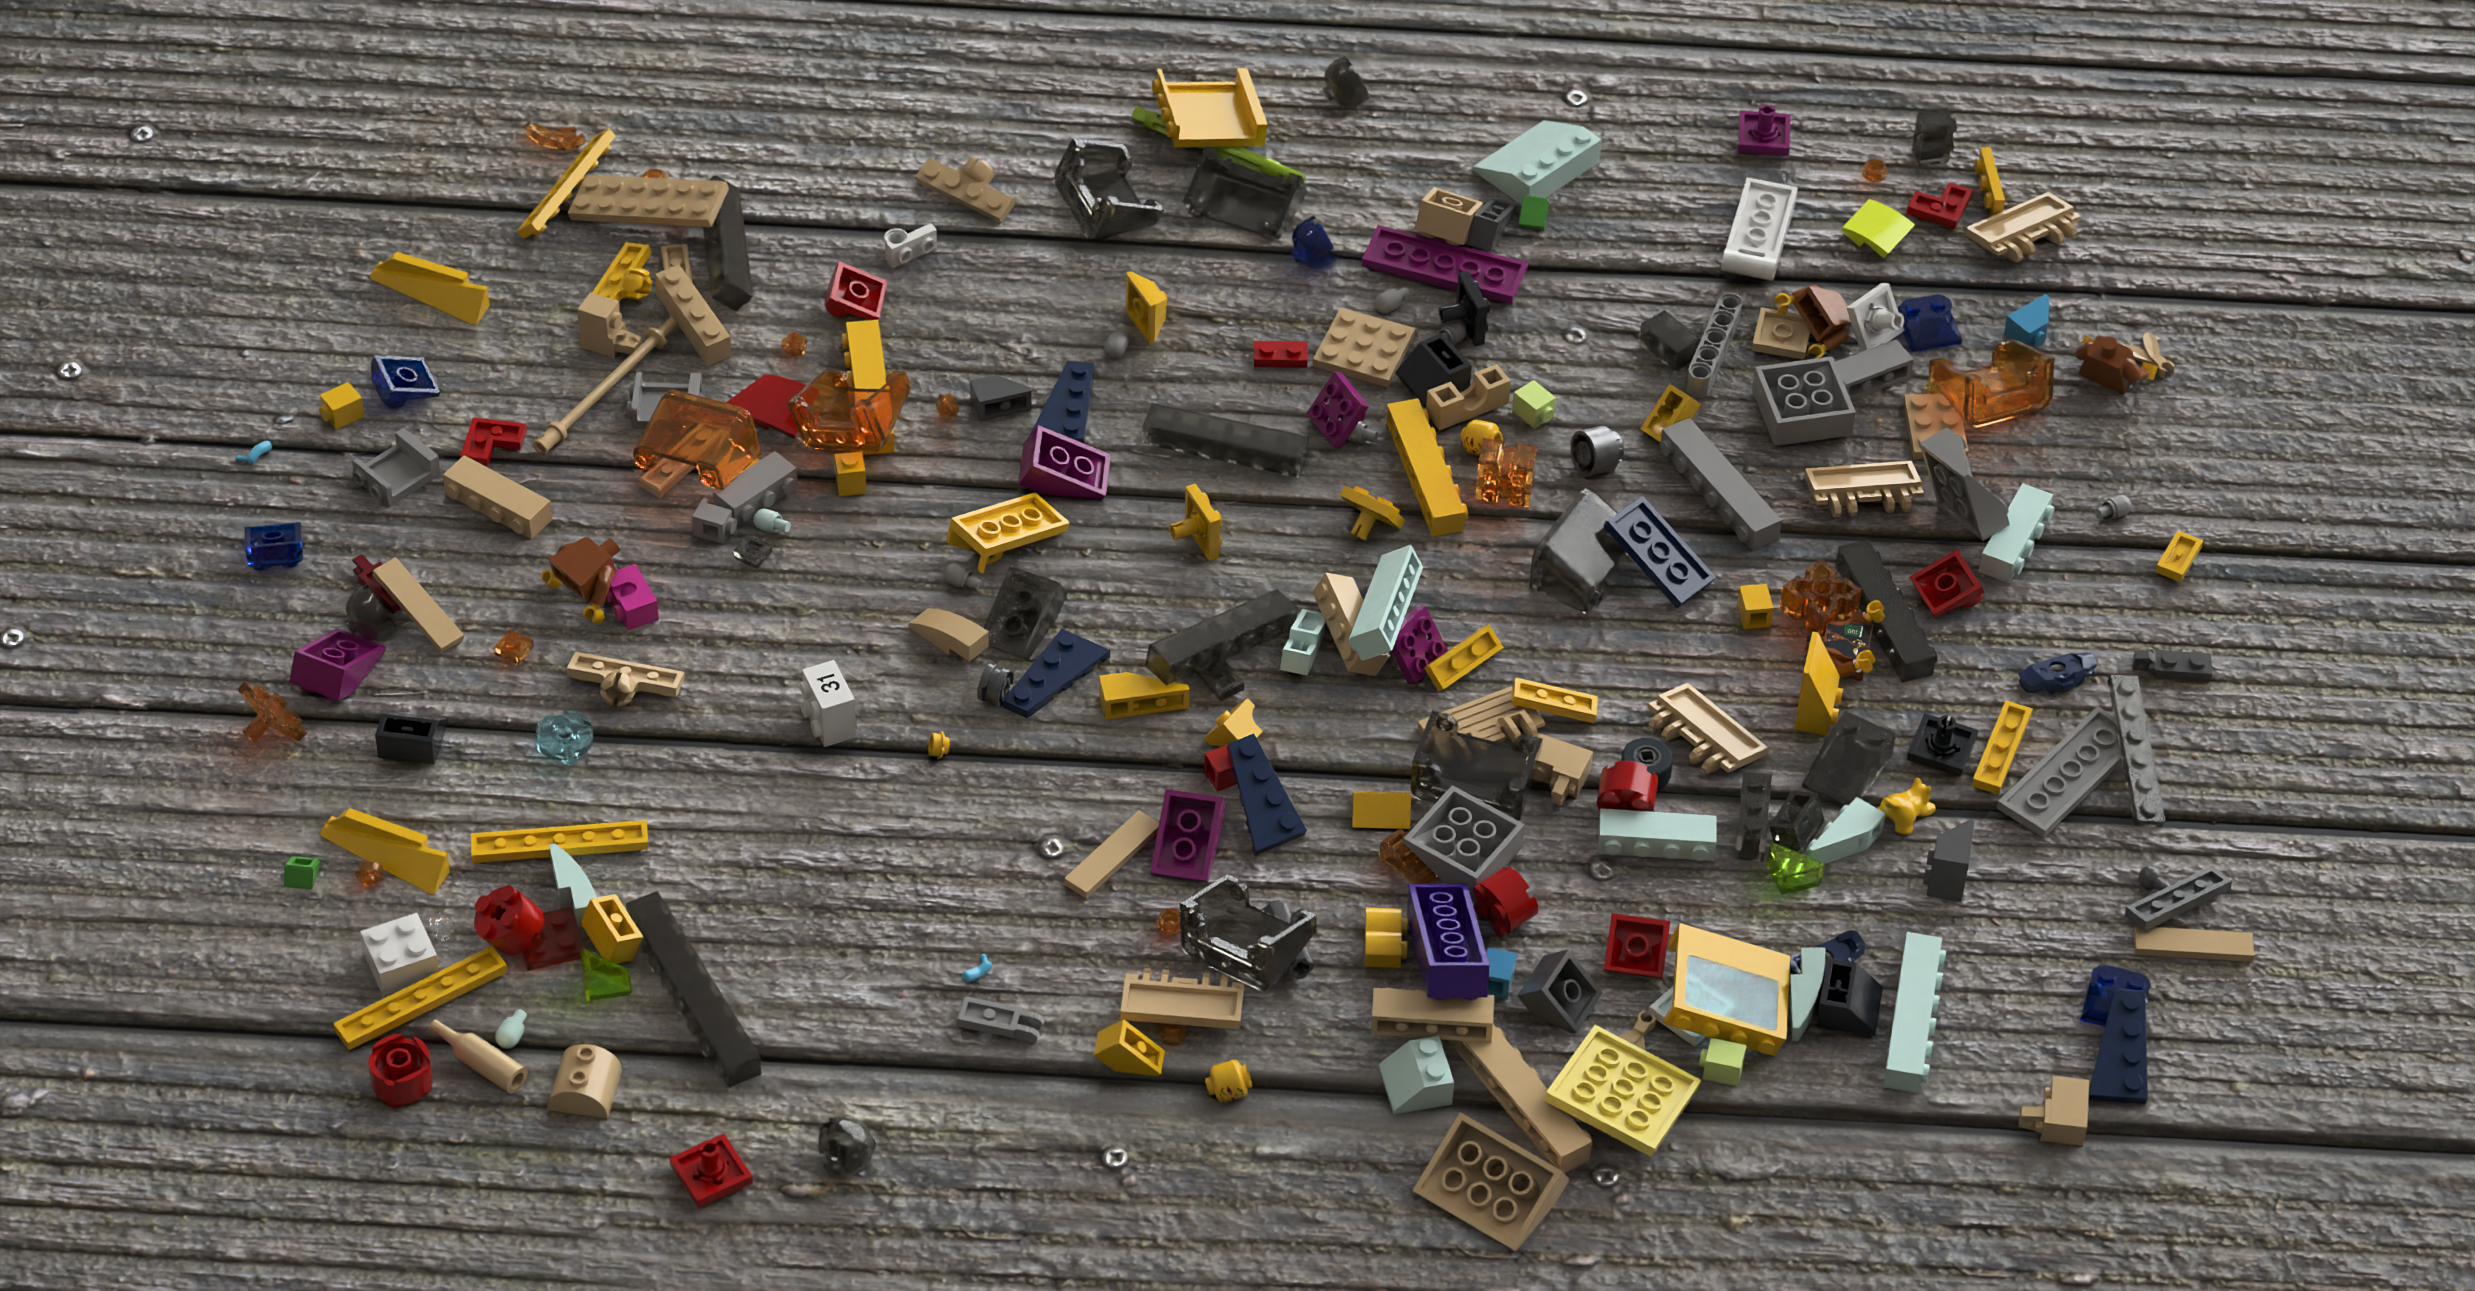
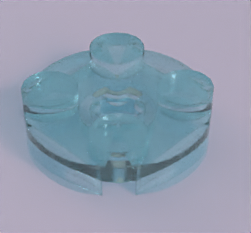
M564 711V715L557 716L554 713L549 714L539 722L536 728L538 751L550 759L562 761L565 764L575 763L579 757L585 755L591 749L594 742V733L590 720L585 715L576 711ZM567 733L570 734V737L568 738H560L559 736H565Z

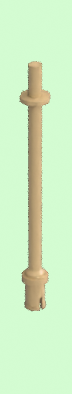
M669 318L660 328H649L646 332L647 340L560 422L553 421L547 426V430L533 442L535 450L542 455H546L556 443L563 442L567 438V429L654 347L658 349L665 347L667 343L665 337L677 326L676 320Z

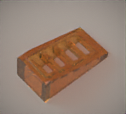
M1398 829L1380 843L1379 857L1412 884H1429L1438 877L1403 843V839L1407 834L1401 829ZM1414 861L1417 862V863L1414 864L1412 867L1409 866V865L1412 864ZM1423 868L1426 870L1421 875L1417 874Z

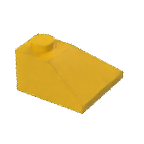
M1131 271L1127 272L1125 311L1148 343L1153 344L1166 319L1168 298L1165 292L1160 291L1154 282Z

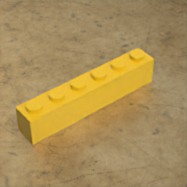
M878 320L846 322V333L842 334L843 350L848 349V352H844L845 368L851 369V371H847L848 387H853V390H849L850 406L856 407V409H852L853 425H858V428H854L855 444H861L863 455L895 452L894 430Z
M1419 399L1387 404V427L1432 537L1464 531V523L1468 519V509L1465 503H1461L1459 486L1452 481L1450 465H1446L1444 462L1443 448L1437 445L1436 431L1434 427L1430 428L1427 409L1422 408Z

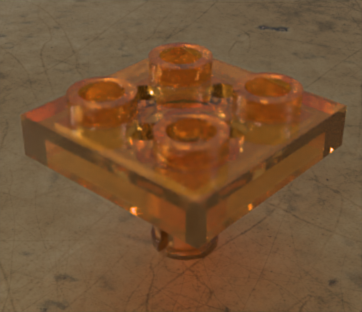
M246 681L237 689L258 714L242 730L245 736L254 743L258 742V739L269 727L299 742L307 734L300 725L302 720L294 712L287 710L285 707L287 702L277 693L271 695L260 684L254 686Z

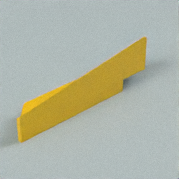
M395 252L384 262H378L370 273L371 280L472 325L478 324L490 306L488 287L470 284L469 273L400 252Z
M351 808L344 810L338 817L331 816L320 831L321 837L430 895L436 893L450 873L448 853L429 848L427 835Z

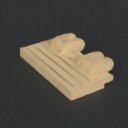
M2047 192L1966 227V237L1997 256L2003 255L2011 261L2019 262L2022 260L2023 254L2028 257L2035 255L2036 249L2032 241L2045 237L2058 245L2063 243L2064 236L2070 239L2076 237L2078 232L2074 223L2081 221V215L2074 212L2073 206Z
M1912 461L1805 469V480L1816 505H1828L1833 518L1840 517L1841 506H1846L1850 516H1857L1858 505L1855 496L1859 502L1881 501L1887 513H1894L1895 502L1900 503L1904 512H1911V499L1908 492H1910L1912 498L1924 497L1921 480Z
M1689 683L1660 694L1657 700L1648 703L1647 708L1655 714L1648 723L1649 728L1652 731L1664 728L1661 738L1666 742L1679 736H1683L1696 747L1690 753L1689 761L1694 764L1704 761L1701 767L1705 774L1715 772L1721 768L1729 773L1766 755L1768 747Z
M1512 686L1422 719L1418 721L1417 729L1437 757L1442 758L1445 763L1456 760V752L1462 762L1468 764L1473 760L1468 747L1471 746L1479 757H1486L1488 755L1487 747L1506 741L1505 734L1514 745L1520 744L1523 740L1518 728H1522L1529 739L1536 738L1538 735L1537 729L1545 726V721L1537 710L1512 705Z
M1144 968L1142 980H1138L1139 974L1126 973L1120 1020L1240 1029L1245 983L1232 982V987H1228L1229 975L1222 974L1219 986H1211L1210 973H1203L1202 985L1198 984V979L1173 977L1172 982H1169V970H1162L1160 981H1151V968Z

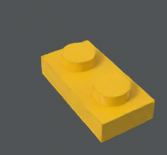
M2177 531L2159 560L2155 572L2181 582L2201 550L2203 540Z

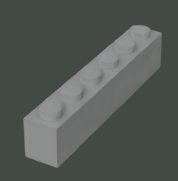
M1690 418L1662 429L1660 449L1663 455L1675 464L1681 474H1684L1691 482L1692 487L1699 491L1706 499L1708 505L1718 512L1723 522L1735 531L1741 542H1744L1753 551L1779 539L1782 520Z

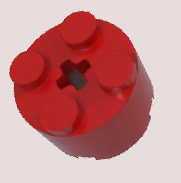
M1617 761L1614 767L1608 768V765L1605 766L1601 771L1598 789V809L1654 812L1658 787L1657 775L1655 772L1653 775L1647 772V766L1634 761Z
M1505 866L1473 887L1477 901L1473 905L1475 912L1481 919L1487 918L1492 923L1493 930L1499 937L1511 933L1538 914V903L1535 896L1529 898L1526 892L1530 888L1529 885L1511 867L1506 869Z
M511 885L500 887L487 896H481L475 903L477 911L474 917V928L476 934L506 955L513 956L526 951L533 944L531 939L535 933L540 934L543 928L544 917L542 910Z
M395 1034L381 1039L374 1045L372 1053L368 1058L372 1089L378 1098L386 1102L389 1107L398 1108L403 1104L415 1102L430 1093L432 1090V1070L429 1051L423 1041L416 1037L409 1039L404 1038L403 1034Z

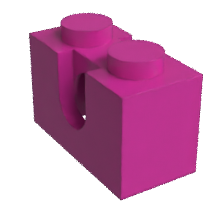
M633 564L616 570V575L613 578L605 600L607 603H612L617 621H622L626 629L631 630L659 620L657 599L637 565Z

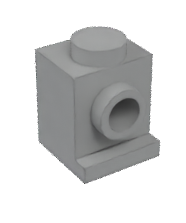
M706 498L702 499L692 515L693 535L721 544L725 543L730 534H734L737 527V519L732 518V510L709 504V500Z

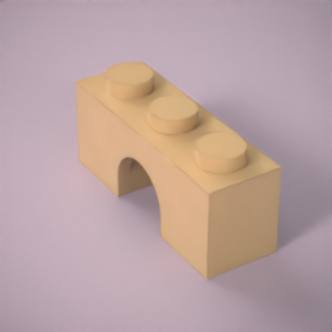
M1496 364L1475 372L1472 384L1461 393L1451 382L1427 390L1426 409L1428 416L1436 427L1442 430L1509 404L1511 380Z

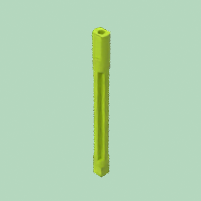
M1138 106L1135 107L1131 115L1133 121L1167 136L1166 123L1162 122L1161 114ZM1195 147L1299 189L1304 186L1306 181L1303 173L1242 147Z

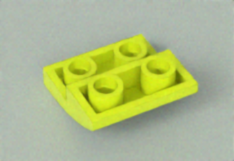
M1869 199L1841 228V231L1859 247L1865 242L1882 258H1885L1915 224L1894 209Z

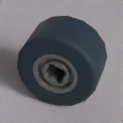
M1639 738L1628 743L1623 749L1621 761L1638 762L1647 766V772L1653 775L1655 772L1658 777L1657 791L1667 785L1671 778L1673 755L1668 746L1654 738Z

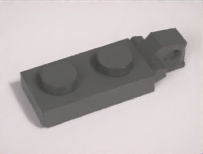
M2156 649L2135 650L2133 670L2148 671L2154 674V678L2211 681V653Z

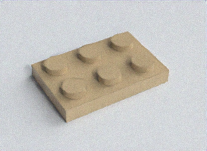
M1958 394L1904 395L1903 405L1913 460L1924 459L1919 443L1946 427L1953 433L1960 434L1967 446ZM1968 446L1965 448L1966 456H1968Z

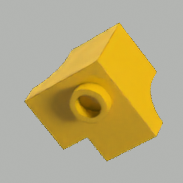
M1246 698L1230 712L1228 710L1224 711L1214 721L1216 725L1204 739L1210 746L1217 745L1223 747L1253 733L1257 738L1263 731L1253 720L1252 712L1255 705Z

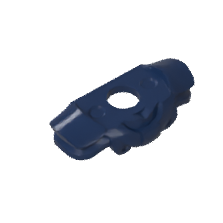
M2088 652L2065 654L2031 664L2026 669L2018 672L2020 677L2019 684L2028 693H2036L2042 689H2046L2049 694H2055L2057 691L2066 692L2082 685L2084 677L2093 676L2097 662L2095 656ZM2062 665L2065 667V670L2055 672L2050 669V666Z
M1849 930L1813 948H1825V952H1828L1832 959L1855 963V960L1865 953L1866 946L1857 931ZM1801 952L1790 957L1789 977L1791 974H1801Z

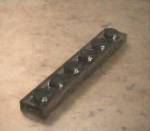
M2111 675L2107 682L2134 826L2162 827L2165 823V816L2138 676Z

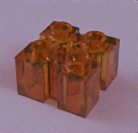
M1483 438L1478 462L1475 499L1497 502L1498 498L1508 499V504L1530 507L1538 446L1516 443L1515 447L1505 446V441Z
M1820 559L1806 569L1804 579L1797 575L1783 585L1779 609L1795 621L1803 619L1805 621L1804 628L1811 633L1817 632L1819 635L1825 636L1828 622L1847 620L1858 613L1862 589L1846 577L1839 580L1836 577L1837 571Z

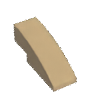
M927 608L908 623L909 628L946 654L950 655L956 652L968 662L989 647V631L949 611Z

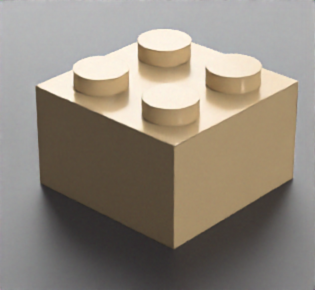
M1434 187L1421 200L1414 230L1421 231V235L1425 237L1443 238L1446 243L1451 245H1464L1467 242L1473 216L1482 208L1483 202Z

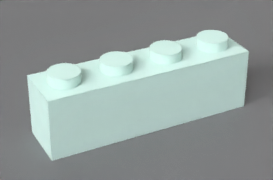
M2022 483L2008 507L2009 513H2007L2010 525L1992 535L1982 552L1979 567L1980 573L2007 583L2011 582L2015 574L2019 575L2025 562L2024 557H2030L2033 551L2034 539H2040L2045 527L2044 522H2049L2055 509L2054 506H2051L2053 494Z
M1600 808L1598 854L1714 861L1716 816Z

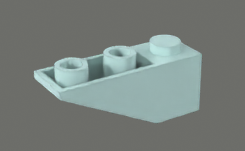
M1858 797L1849 806L1844 805L1838 814V818L1833 823L1829 822L1825 826L1822 835L1817 840L1813 839L1806 849V854L1808 855L1806 868L1812 869L1867 850L1883 832L1886 813Z

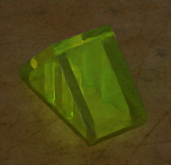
M1773 842L1769 845L1766 865L1781 895L1821 885L1825 863Z
M586 949L580 951L586 1001L629 996L632 993L629 969Z

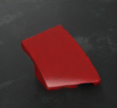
M764 374L724 403L719 411L740 421L744 418L766 430L771 427L794 439L818 389L789 378Z

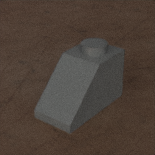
M999 375L970 380V400L980 421L1032 410L1031 388Z

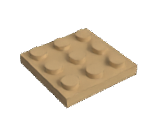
M1340 307L1313 358V367L1330 372H1340L1344 376L1388 388L1415 336V328Z

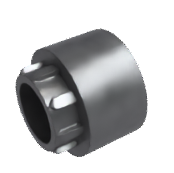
M1606 426L1577 431L1572 436L1570 444L1572 461L1580 474L1585 477L1615 470L1618 463L1623 459L1624 445L1622 439L1617 432Z

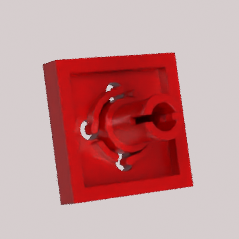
M724 1133L669 1158L671 1168L698 1208L753 1183L752 1174Z

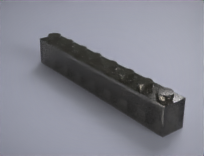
M655 891L625 903L626 911L643 936L638 947L639 951L642 954L646 953L649 957L648 962L652 972L660 975L665 993L667 995L671 994L674 998L673 1002L677 1013L680 1016L684 1014L690 1034L693 1037H698L703 1055L706 1058H711L712 1067L717 1078H723L728 1088L762 1075L760 1054L659 892Z

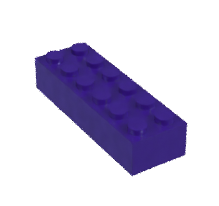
M1409 884L1407 919L1427 998H1434L1436 1000H1446L1448 998L1476 1000L1478 998H1487L1490 964L1467 884Z

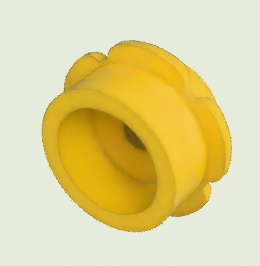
M943 731L931 733L928 742L929 756H937V759L943 757V754H948L950 739L945 737Z

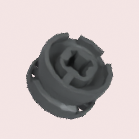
M989 663L979 681L977 690L978 700L992 701L993 705L1002 707L1003 699L1010 692L1008 691L1010 684L1013 685L1014 682L1013 669L1007 667L1001 669L997 668L995 663Z

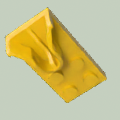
M1034 492L951 518L946 542L949 545L967 551H977L981 555L978 571L984 573L985 566L1001 559L1004 551L1067 532L1070 522Z

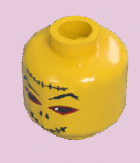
M1472 420L1463 428L1461 441L1465 451L1469 454L1490 457L1501 448L1503 435L1495 423Z
M1230 1060L1213 1065L1210 1069V1077L1205 1078L1209 1095H1216L1217 1099L1222 1103L1245 1097L1248 1094V1088L1252 1087L1246 1064L1241 1065L1238 1060Z

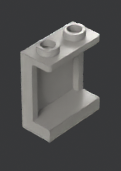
M636 372L635 382H630L629 390L630 398L633 399L627 402V417H632L633 429L696 430L699 426L703 393L701 373H690L689 384L644 383L642 381V372Z
M404 427L395 432L396 445L366 464L358 458L352 461V476L359 486H364L376 500H381L388 507L396 504L441 475L439 456Z

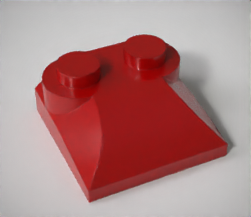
M839 261L828 285L824 302L825 308L836 317H845L849 313L870 320H878L888 281Z
M1957 549L1909 577L1934 617H1938L1960 606L1964 608L1974 607L1981 601L1983 593H1985Z
M1612 913L1604 971L1663 979L1670 921Z

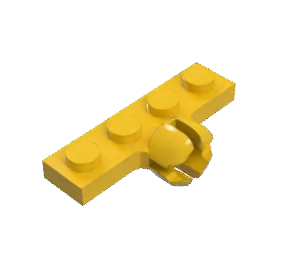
M626 242L592 293L616 301L626 297L632 300L646 299L651 292L652 280L648 277L649 271L641 268L651 255L650 246Z

